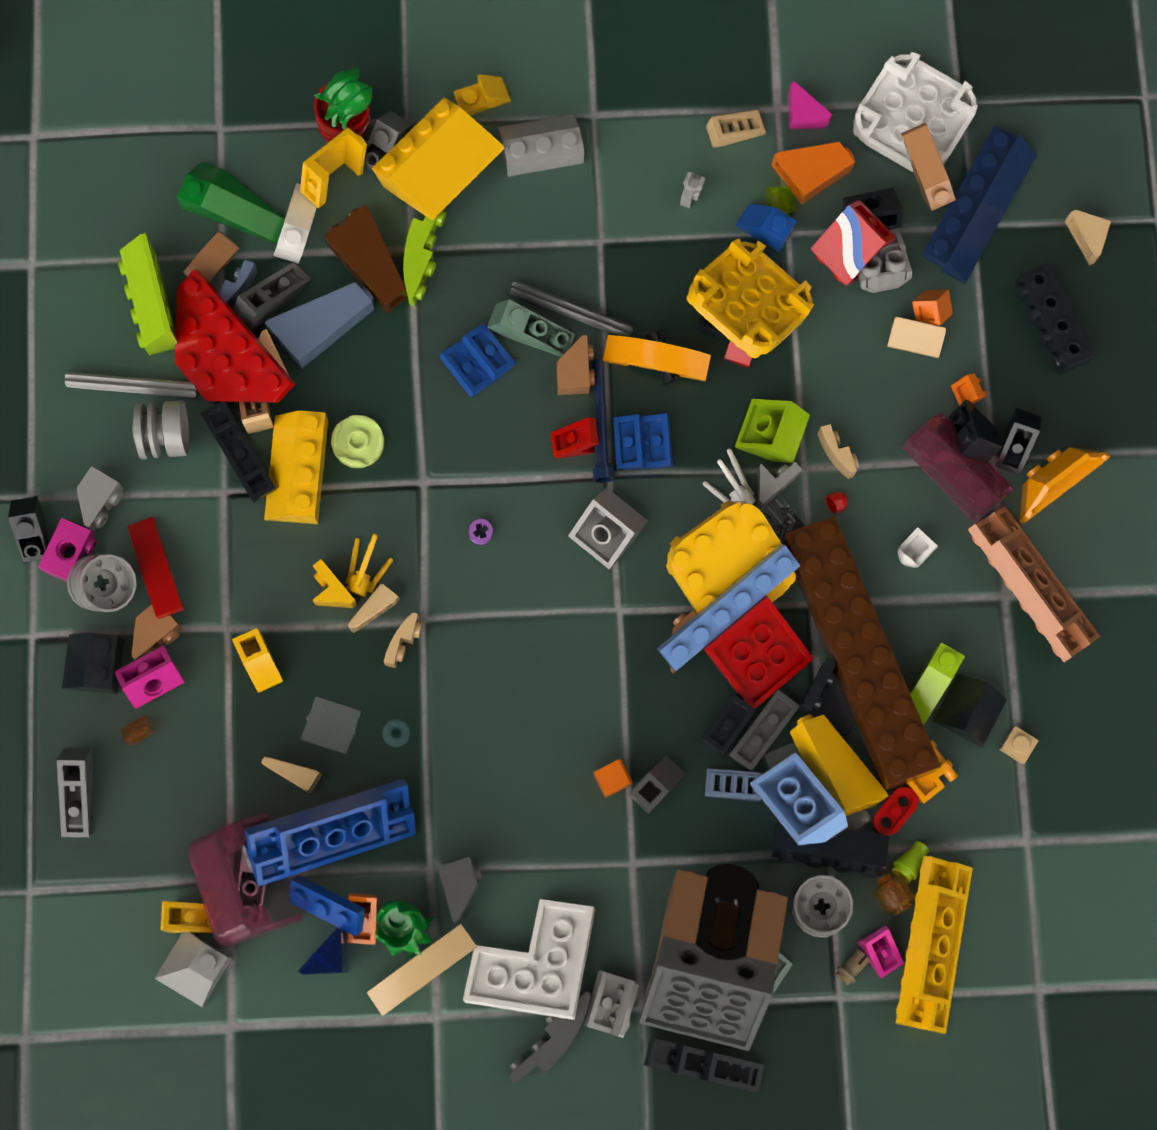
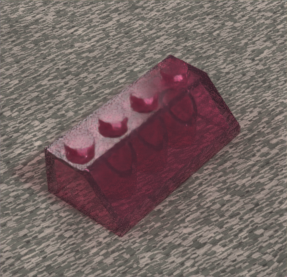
M942 413L926 422L907 439L902 447L974 524L979 522L1014 490L989 462L983 463L961 454L952 424Z

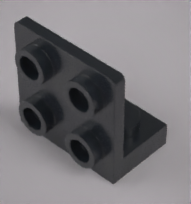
M827 657L816 674L798 711L806 715H812L813 718L824 714L837 732L847 735L855 719L838 680V672L834 670L837 662Z

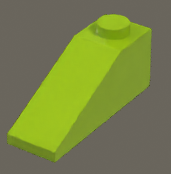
M942 642L934 648L910 691L923 725L952 681L965 657Z

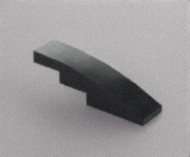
M652 1037L649 1039L644 1065L756 1093H759L764 1070L763 1064Z

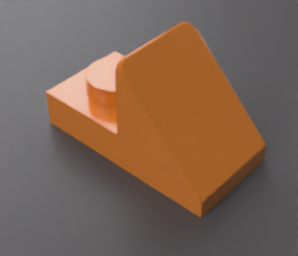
M349 893L348 900L364 908V920L361 933L357 936L348 933V943L376 945V917L380 904L378 896Z

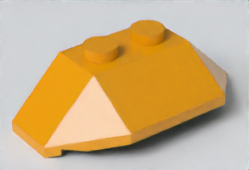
M1069 447L1063 453L1060 449L1047 458L1049 463L1041 468L1040 465H1037L1026 474L1029 479L1022 486L1020 523L1022 525L1097 469L1111 456L1107 452Z

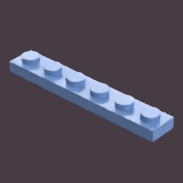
M780 544L657 648L672 669L677 671L800 567L799 563L788 548Z

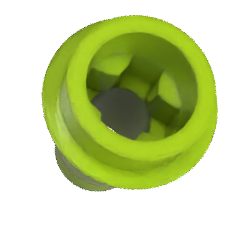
M916 841L912 847L893 862V874L905 883L916 880L922 865L923 855L926 856L929 853V848L922 842Z

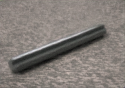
M515 280L510 288V294L615 336H632L634 327L615 318L518 280Z

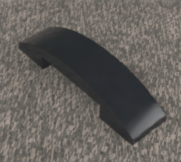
M225 401L202 412V417L252 502L254 503L277 490Z

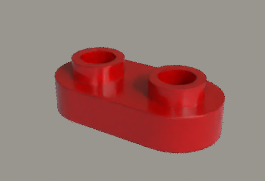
M900 787L891 793L872 818V826L876 833L891 836L898 832L918 806V796L915 791L908 787ZM900 797L906 798L907 805L905 807L899 805L898 799ZM882 818H888L890 820V826L888 828L882 826Z

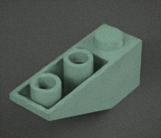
M510 299L496 303L487 328L511 340L560 357L570 349L575 336L571 331Z

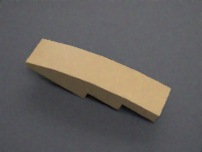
M460 924L422 951L421 955L415 956L369 990L367 995L380 1014L384 1016L476 949L477 946L462 924Z

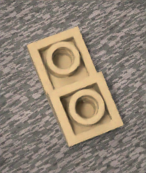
M831 424L820 427L817 435L826 455L841 474L847 479L853 478L857 472L856 469L859 468L855 453L851 454L849 446L838 448L841 445L837 431L833 432Z
M412 613L408 616L394 634L383 661L385 666L396 668L397 662H402L406 646H403L402 642L413 644L414 638L420 637L423 622H419L417 613Z

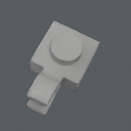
M687 172L683 182L685 187L680 205L690 208L693 200L698 201L705 182L704 177L701 176L700 178V175Z

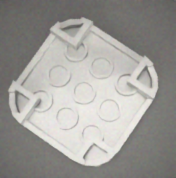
M913 52L910 55L892 56L885 63L881 73L861 104H859L853 120V133L868 147L912 172L913 169L901 133L926 123L944 165L971 123L978 107L972 92L973 87L966 81L963 85L920 61L921 55Z

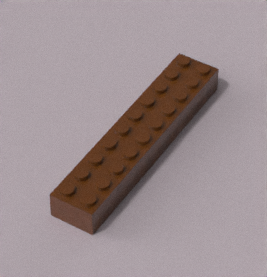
M832 516L785 533L782 543L800 565L794 571L796 579L828 656L831 660L837 662L834 670L838 672V680L883 788L889 790L936 772L941 765L836 517Z

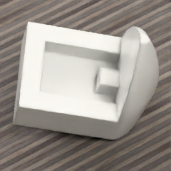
M917 527L898 547L899 560L905 566L917 568L937 549L938 545Z

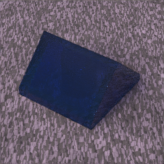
M336 928L302 965L298 972L301 975L348 973L347 933L340 928Z

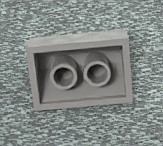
M574 114L498 127L500 141L505 148L503 155L508 177L584 163L582 137Z

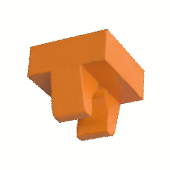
M975 373L968 374L951 385L959 406L965 400L975 404L987 396V392L983 391L979 384L982 382L981 379L976 377Z

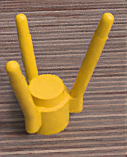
M376 533L372 535L360 570H356V572L360 539L355 538L349 573L345 581L347 591L364 598L367 592L373 594L375 586L393 562V558L390 557L370 582L371 576L365 574L378 537Z

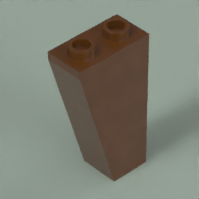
M363 205L360 209H353L347 215L345 221L340 225H333L327 231L325 240L329 249L361 285L368 289L387 314L407 298L406 288L366 205Z

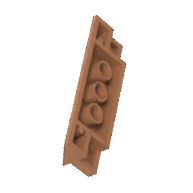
M1006 506L993 512L987 518L968 529L974 543L981 547L987 556L989 564L999 572L1005 586L1015 594L1021 608L1030 615L1035 622L1037 630L1046 637L1055 655L1060 657L1063 662L1100 638L1098 632Z

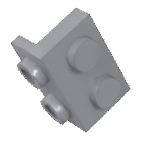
M599 970L582 1025L623 1038L630 1026V1015L633 1005L638 999L639 982Z

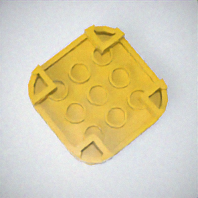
M740 239L731 242L729 248L706 268L699 270L689 287L687 301L737 347L745 351L750 357L758 358L761 354H767L776 348L803 323L814 306L810 294L812 287L806 280L800 285L765 255L763 251L766 245L760 241L753 244L741 242Z
M729 500L720 504L722 508L682 537L676 536L671 541V547L667 555V564H665L668 573L674 577L697 614L782 544L763 513L756 506L743 501ZM795 572L790 574L766 595L771 602L782 596L790 585L795 582Z

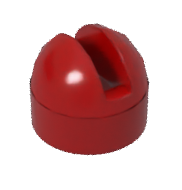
M832 492L825 497L826 505L834 515L844 511L848 505V497L843 492Z

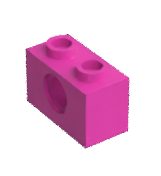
M61 518L38 568L49 575L67 582L69 571L76 561L93 553L97 544V540H95L97 536L91 530ZM75 547V554L71 558H65L64 553L66 549Z
M164 645L115 671L122 690L135 709L184 683L177 666Z

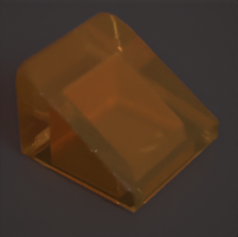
M145 716L136 719L121 729L123 741L129 746L135 745L154 732Z

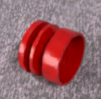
M328 83L319 90L318 94L324 91ZM315 97L314 111L317 127L325 141L330 142L345 129H342V123H340L339 119L336 127H332V117L328 120L325 119L328 103ZM370 106L362 113L352 117L346 129H351L355 134H359L363 139L370 128Z

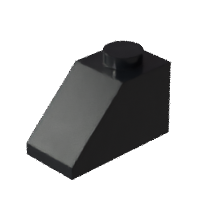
M1019 408L1015 409L1004 435L1003 447L999 451L995 464L996 467L1021 475L1039 435L1041 416Z

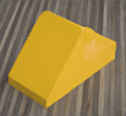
M479 74L477 75L478 83L453 91L457 105L469 115L511 102L502 77Z
M322 559L316 562L313 568L317 573L313 577L322 588L328 586V588L313 599L314 604L343 608H354L357 606L355 599Z
M162 901L161 930L168 933H214L215 905Z

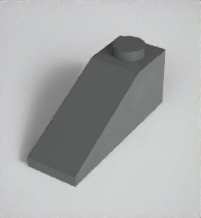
M292 262L237 297L233 310L252 332L278 313L310 284L312 279L296 263Z
M64 747L57 759L61 837L89 838L93 791L92 748Z

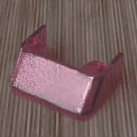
M268 812L225 825L194 840L189 846L188 858L214 940L222 947L235 946L299 924L302 920L301 914L273 923L269 911L263 906L255 905L244 909L227 855L235 853L243 847L245 843V829L268 821Z

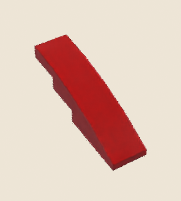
M154 517L129 525L128 530L156 617L159 620L184 610L170 567L171 564Z

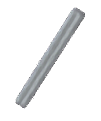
M67 372L65 375V385L68 388L195 398L197 395V389L194 387V383L76 372Z

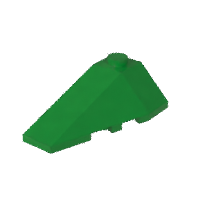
M201 161L186 175L176 197L183 210L277 245L285 218L227 171Z

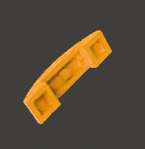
M608 335L603 355V362L653 369L705 382L711 359L709 354L684 347Z

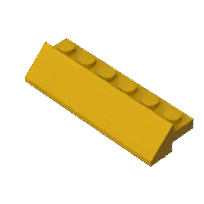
M923 855L918 891L915 896L914 915L910 925L909 945L906 950L904 975L901 979L900 999L896 1009L897 1024L946 1034L972 867Z

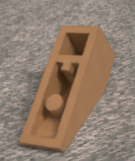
M920 124L901 133L921 196L930 210L933 211L955 201L948 175L927 124Z

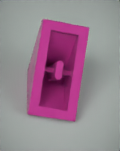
M795 81L790 85L788 92L789 129H825L830 123L832 114Z
M886 925L879 926L857 941L863 953L866 954L865 956L870 959L871 965L880 978H883L904 964Z

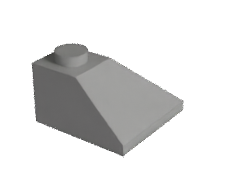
M182 932L155 979L203 1007L231 962L232 957L190 932Z

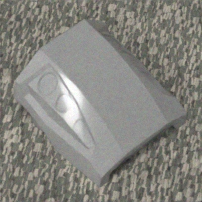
M898 228L890 230L896 238L888 246L880 249L858 274L861 289L872 293L896 289L912 278V269L906 247Z

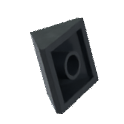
M958 674L933 722L982 748L1007 699L988 682Z

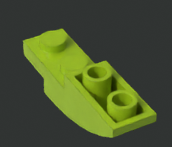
M444 209L433 220L426 216L424 221L413 218L409 228L404 251L403 272L410 306L415 307L417 300H422L426 291L424 283L427 276L432 277L435 271L436 262H434L433 252L429 250L433 249L437 236L434 234L437 227H442L445 221L446 212H444Z

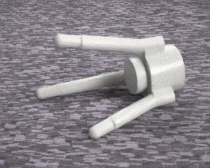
M729 448L727 453L742 484L739 486L724 462L719 459L717 461L718 465L735 489L729 494L731 497L730 501H743L754 504L756 502V499L753 497L755 494L749 487L736 457ZM706 481L703 482V486L722 502L729 501L715 487Z

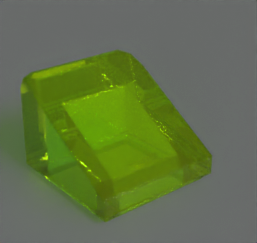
M789 186L766 188L764 195L768 206L775 207L785 214L797 211Z

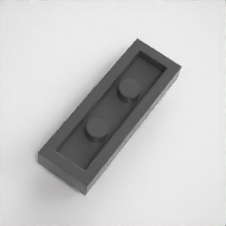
M777 690L729 756L751 772L800 705L780 690Z

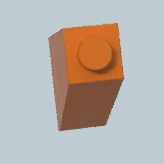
M840 142L778 152L774 155L771 165L802 205L849 174L853 169L855 161L852 152L847 147L844 148Z

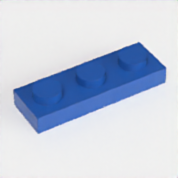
M296 875L291 879L290 903L354 936L363 931V907L300 875Z

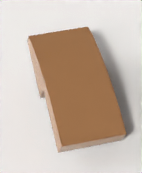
M219 231L198 253L183 273L188 276L194 269L200 270L211 283L221 269H224L240 250V247Z

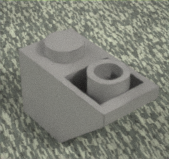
M92 466L76 490L83 523L89 530L95 533L97 528L101 529L108 519L107 513L111 507L116 506L120 502L124 488L119 482Z

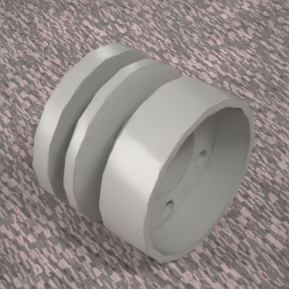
M183 400L165 401L162 407V414H159L155 402L149 403L148 409L144 403L135 404L132 431L140 459H149L151 452L154 458H160L162 446H165L169 457L189 455V421Z
M112 554L87 555L77 560L70 569L67 578L68 592L72 600L83 609L96 612L118 611L125 607L133 598L137 587L136 575L131 565L121 557ZM97 579H101L102 583L98 587H94V582Z
M818 875L807 879L798 888L792 901V914L796 924L803 932L813 937L826 938L837 934L848 924L853 913V899L849 889L840 880L832 876ZM819 900L822 901L823 905H828L829 907L824 912V915H820V911L814 910Z

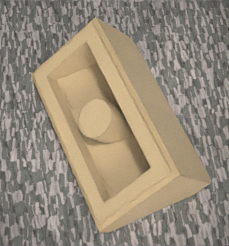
M895 317L891 325L887 347L939 358L946 328Z

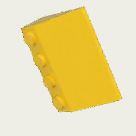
M444 97L372 170L386 190L433 220L505 148L461 107Z

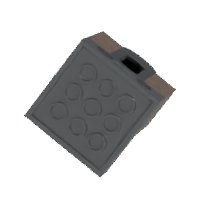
M724 863L715 865L708 870L706 876L697 875L691 871L677 870L666 905L655 964L644 996L639 1023L749 1051L773 995L788 897L778 895L775 892L759 890V883L755 876L746 868L736 864Z

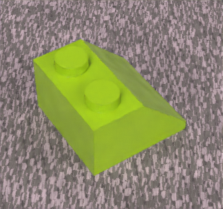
M752 399L735 447L773 462L793 463L810 414L792 401Z

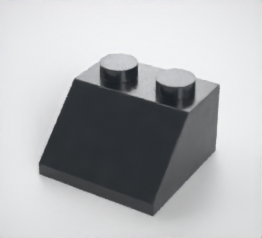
M100 633L69 635L62 689L117 694L119 681L115 671L121 668L125 640L118 635Z

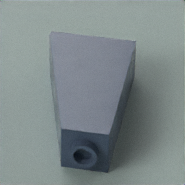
M354 282L268 319L265 325L268 332L302 369L374 310L372 303L374 297L366 287L360 288Z

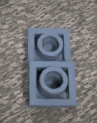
M244 260L242 267L236 269L234 275L235 283L225 280L223 286L218 287V293L231 308L235 306L237 297L247 291L252 285L258 273L255 263Z

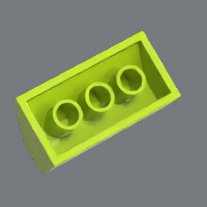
M142 233L120 249L122 259L118 260V265L122 276L126 275L128 284H124V289L128 300L132 299L134 308L130 309L134 324H139L140 332L136 333L141 349L145 348L149 356L175 349V344L178 342L175 337L176 329L156 252L147 234Z

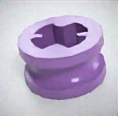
M477 519L471 523L469 537L473 543L483 545L491 540L493 528L489 521ZM481 525L482 529L485 526L488 529L485 532V538H480V535L478 537L474 535L477 526Z

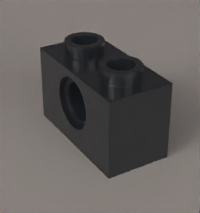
M894 187L843 198V211L849 204L860 200L888 230L901 228L903 208Z

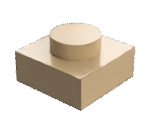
M1014 726L999 750L1023 765L1039 740Z

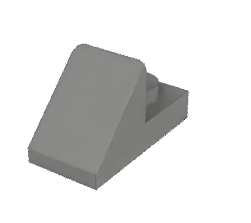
M796 462L790 467L785 464L775 473V479L760 464L757 477V507L761 510L799 477L802 468Z

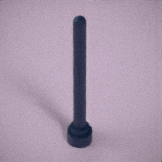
M597 358L593 362L595 378V415L599 444L597 445L598 463L595 464L593 469V481L607 483L614 481V468L608 462L604 362L602 359Z

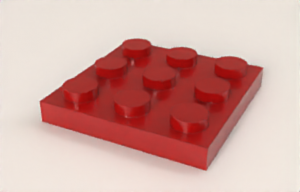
M764 596L703 648L739 697L754 709L814 659L767 596Z

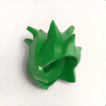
M358 67L335 73L324 91L314 94V97L328 103L325 119L328 120L332 117V127H336L340 118L342 129H346L348 121L366 110L371 103L372 86L358 81L360 72Z
M390 900L380 907L377 914L376 922L378 926L375 931V938L386 945L392 956L403 950L408 952L409 958L413 957V952L421 955L418 944L433 942L423 931L431 923L433 917L430 916L425 919L421 912L407 901Z

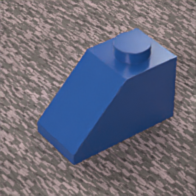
M749 203L736 226L780 252L793 233L797 221L775 207Z

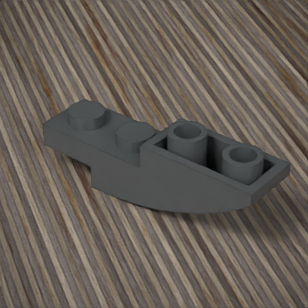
M588 991L583 994L579 993L574 1020L549 1016L545 1019L548 1025L544 1029L551 1037L548 1040L542 1037L531 1047L533 1053L528 1058L524 1059L523 1056H520L509 1066L512 1072L508 1076L514 1084L518 1083L536 1066L545 1074L565 1053L574 1040L585 1017L591 996Z

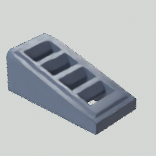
M707 769L704 796L760 802L761 797L754 789L752 794H747L748 780L752 779L754 781L763 773ZM715 776H720L719 791H714ZM726 777H731L730 792H725ZM737 778H742L741 793H736Z

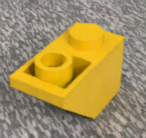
M258 628L232 639L258 693L284 682L264 637Z

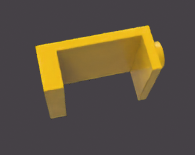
M347 128L303 162L300 192L318 209L326 203L328 181L331 173L343 164H346L358 176L363 174L367 148L364 139Z

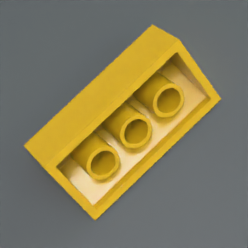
M294 411L275 416L269 477L277 490L266 496L264 520L318 524L329 422L325 412Z

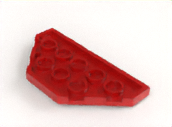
M194 269L177 287L175 337L178 343L175 344V364L188 380L194 383V387L206 401L279 403L296 383L201 271Z

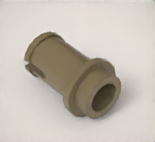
M856 949L842 967H837L838 972L835 975L847 986L850 983H855V977L870 962V959L867 956L864 957L866 954L861 950Z

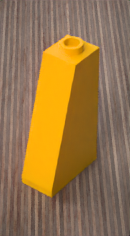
M824 714L814 718L812 715H807L797 721L798 725L790 731V734L804 763L844 810L845 816L873 807L888 797L886 790Z

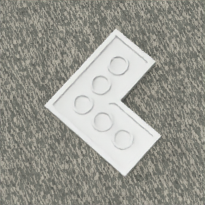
M540 899L529 953L476 945L477 948L473 951L463 1001L465 1003L574 1020L595 908Z

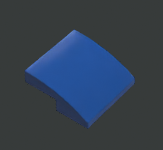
M485 324L465 334L460 342L441 352L439 357L470 397L475 396L494 383L516 364Z
M667 413L642 417L639 414L613 418L617 470L673 467L670 417Z

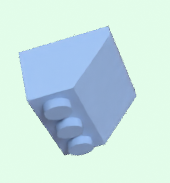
M796 752L750 783L798 845L826 842L848 827L844 810Z

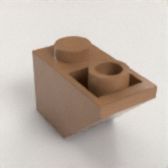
M587 335L581 336L557 361L558 395L589 394L590 385H595L594 369H589L588 361L593 360V344H588Z
M150 605L136 617L131 656L137 660L163 646L165 643L166 645L171 644L179 637L180 634L178 632L182 628L171 615L158 620L153 606Z

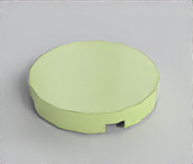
M352 415L336 425L332 432L331 446L334 455L342 464L351 468H364L372 465L380 458L384 450L385 439L381 428L373 419L364 415Z

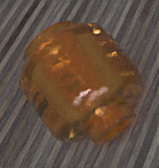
M889 873L876 881L878 887L873 891V896L885 914H893L896 917L913 906L912 901L915 898V894L903 876L897 875L892 877Z

